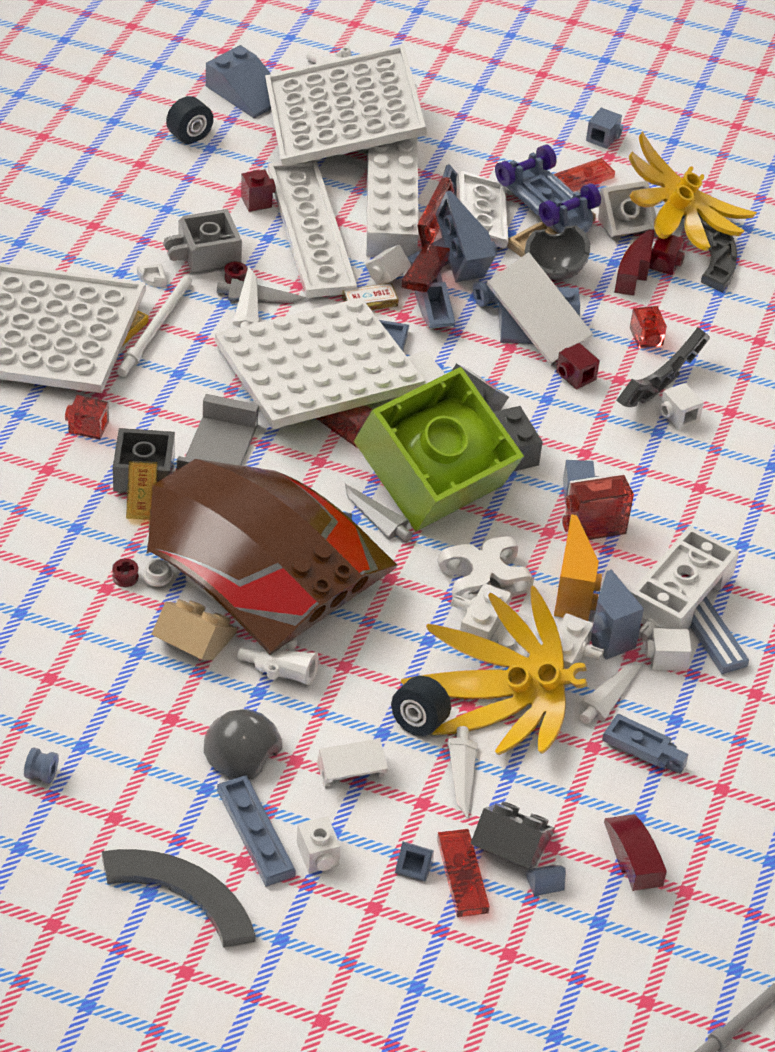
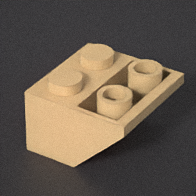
M178 599L177 603L165 602L151 635L201 660H214L234 637L238 628L229 624L231 619L222 614L214 613L213 615L205 612L206 607L200 603L191 600L188 603Z

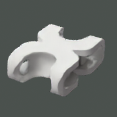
M509 536L488 539L483 544V550H479L472 544L451 546L443 549L437 559L438 565L444 574L464 576L454 583L452 589L453 597L456 594L471 600L477 596L484 583L510 592L511 597L527 593L534 583L529 569L507 565L512 563L518 554V545L514 538Z

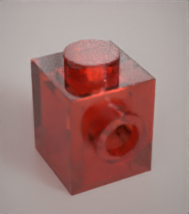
M658 306L633 308L630 330L638 348L663 346L667 325Z
M77 395L72 405L67 406L65 412V421H68L69 433L100 440L109 423V403Z

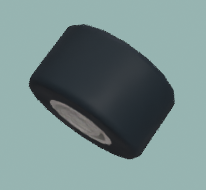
M186 96L177 100L169 109L166 117L168 130L185 144H191L204 139L211 131L214 122L211 109L194 96Z
M421 675L409 679L396 691L391 701L392 714L397 723L407 732L417 736L432 734L450 716L452 708L450 697L445 688L438 681Z

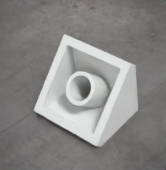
M647 181L600 189L601 204L599 206L598 220L611 237L645 232L649 229L655 230L654 221L656 213L654 206H638L629 196L632 191L649 188Z

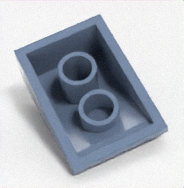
M239 45L206 62L207 88L252 118H256L271 110L265 75H270L271 73L257 55Z
M446 191L435 215L455 282L484 278L497 255L496 244L494 241H491L489 232L454 193Z

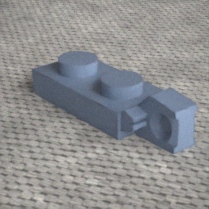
M621 714L615 716L603 733L602 741L655 766L666 767L681 774L687 765L688 754L677 749V746L671 742L672 738Z

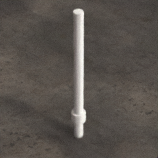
M183 276L136 344L130 347L124 354V360L117 369L119 376L125 377L132 366H136L142 358V352L192 283L190 276Z

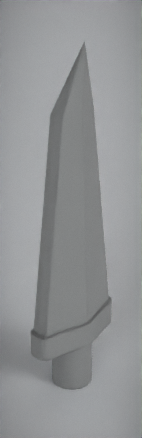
M232 279L231 284L218 282L217 293L229 294L228 300L239 301L244 281ZM257 285L258 302L291 304L306 298L297 294Z
M345 484L348 499L386 538L390 540L398 536L405 542L412 538L413 533L405 528L409 523L407 518Z

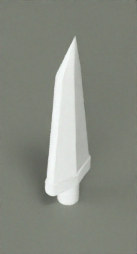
M249 266L235 316L233 317V325L239 327L259 322L257 277Z
M643 663L625 666L591 694L585 696L580 702L586 709L580 715V721L586 725L594 718L604 722Z
M460 726L457 728V738L448 739L456 803L468 819L478 744L469 740V729L465 726Z

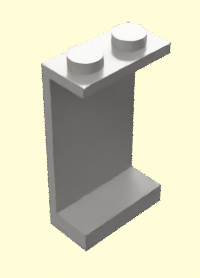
M205 394L203 399V417L186 456H178L177 470L194 459L242 465L258 426L259 405Z

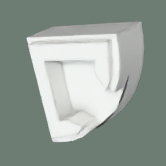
M162 264L137 267V276L142 282L153 287H167Z

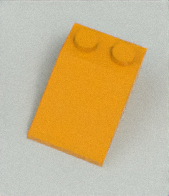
M571 514L554 616L564 618L567 613L588 621L590 610L596 611L599 594L594 593V591L600 592L603 574L597 573L599 561L577 515Z

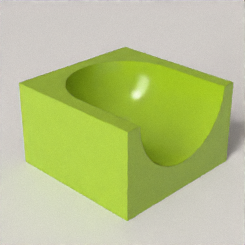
M462 367L373 409L354 440V443L404 516L409 520L415 532L502 487L524 457Z

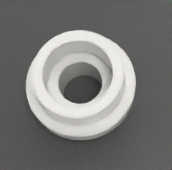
M152 560L147 563L143 570V579L151 586H164L172 579V569L164 560Z

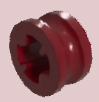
M237 261L226 264L224 268L225 282L231 284L232 279L244 281L247 266Z
M126 558L116 561L112 567L113 582L125 588L135 585L139 579L138 564L134 560Z

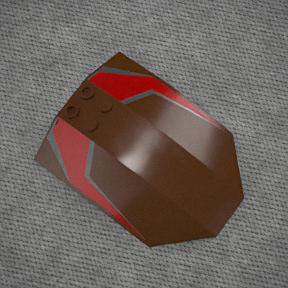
M194 459L158 481L152 487L147 553L151 552L162 558L196 582L222 605L270 655L392 572L398 566L353 520L333 503L298 480L275 470Z

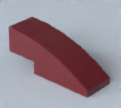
M649 229L639 236L625 252L619 265L614 293L634 296L637 280L647 281L654 230Z
M635 814L605 818L604 824L622 873L626 872L632 891L663 887L667 870L653 838L642 821Z

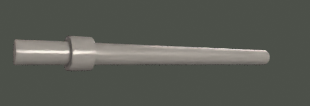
M775 983L724 1027H717L708 1035V1041L695 1052H721L730 1045L733 1036L775 1001Z

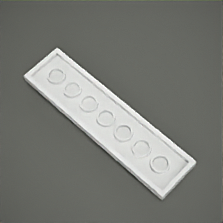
M317 160L286 167L282 166V162L268 163V174L270 178L274 179L276 185V192L274 194L306 298L345 295L344 290L357 289V283Z

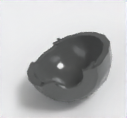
M567 226L563 232L555 235L548 234L545 229L535 230L526 241L525 254L529 252L550 280L562 281L574 277L583 269L588 262L591 243L587 234L578 226Z
M250 709L232 710L223 714L210 725L204 738V754L209 764L220 773L232 778L247 775L248 779H255L262 772L268 757L272 753L276 756L282 750V738L275 724L262 713Z

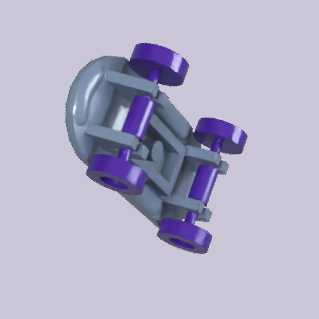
M548 144L538 147L536 154L534 152L530 153L525 161L519 163L515 160L510 161V163L502 161L495 165V175L498 182L502 186L507 187L537 214L546 226L558 233L563 232L567 226H578L585 233L592 227L593 214L591 209L597 208L601 204V195L598 188L594 184L589 183L581 187L580 193L578 191L573 192L559 178L548 171L554 168L557 163L556 154Z

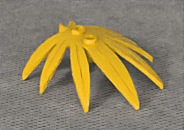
M642 131L639 135V143L647 162L642 160L633 151L629 155V161L640 177L651 184L661 187L635 190L629 196L636 205L641 207H653L662 201L665 202L654 221L656 234L662 239L671 236L679 226L684 215V228L688 239L697 248L707 251L711 246L699 218V213L702 219L715 230L732 236H741L745 230L736 226L725 217L750 219L757 212L728 204L698 190L702 185L704 175L698 176L692 173L694 168L691 166L684 173L683 178H681L656 152Z
M535 586L530 588L531 605L535 625L543 642L542 645L529 626L510 606L493 593L488 594L489 600L502 624L514 640L530 654L529 657H524L503 645L474 634L434 624L426 625L427 630L452 648L480 661L507 667L508 669L464 670L421 676H427L438 681L445 688L450 698L492 699L513 696L512 698L486 705L442 723L432 733L433 735L456 734L457 728L460 726L467 727L469 731L484 728L516 714L528 705H532L509 730L496 748L495 753L502 755L520 744L536 728L543 716L544 719L538 737V751L543 754L554 743L562 728L565 717V685L572 684L576 688L587 687L588 682L586 679L575 678L578 672L587 671V667L584 663H575L570 668L564 669L563 648L557 625L547 604ZM412 677L401 679V683L404 685Z

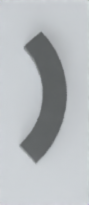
M698 213L711 246L709 248L711 262L702 275L701 283L723 293L735 272L737 260L736 244L732 235L715 230Z
M697 327L684 345L657 371L643 379H631L616 401L625 407H635L639 401L645 403L654 398L680 375L678 370L685 361L688 363L693 361L709 341L710 336Z
M138 849L102 851L107 884L134 882L143 884L158 883L167 886L170 891L181 895L190 902H195L206 912V916L215 927L223 947L256 941L251 920L237 897L225 884L203 868L184 859L155 851Z

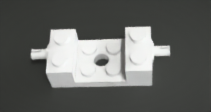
M689 525L631 591V594L644 608L641 621L643 626L639 630L638 639L642 638V641H646L652 634L653 628L688 629L691 626L695 608L712 588L720 591L734 575L739 551ZM686 573V574L690 575L691 577H689V578H684V577H681L680 575Z
M484 583L477 596L471 600L456 594L454 595L451 606L466 611V615L461 621L460 631L491 640L524 657H529L530 654L506 630L488 597L489 593H493L509 606L510 592ZM516 612L529 626L542 645L543 642L537 631L534 618ZM567 613L559 627H557L562 642L564 669L570 668L575 663H581L584 656L600 662L604 649L590 645L594 623Z

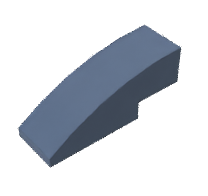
M440 268L414 270L412 284L418 306L428 327L455 326L456 322L447 285L442 280Z

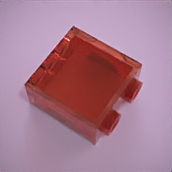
M624 473L570 481L568 495L565 499V514L562 517L565 532L569 530L572 514L577 515L588 540L627 534L634 493Z

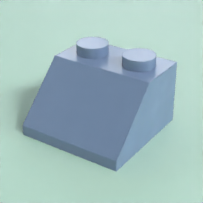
M612 569L606 572L597 601L591 635L592 645L604 649L603 656L606 660L636 648L644 608Z

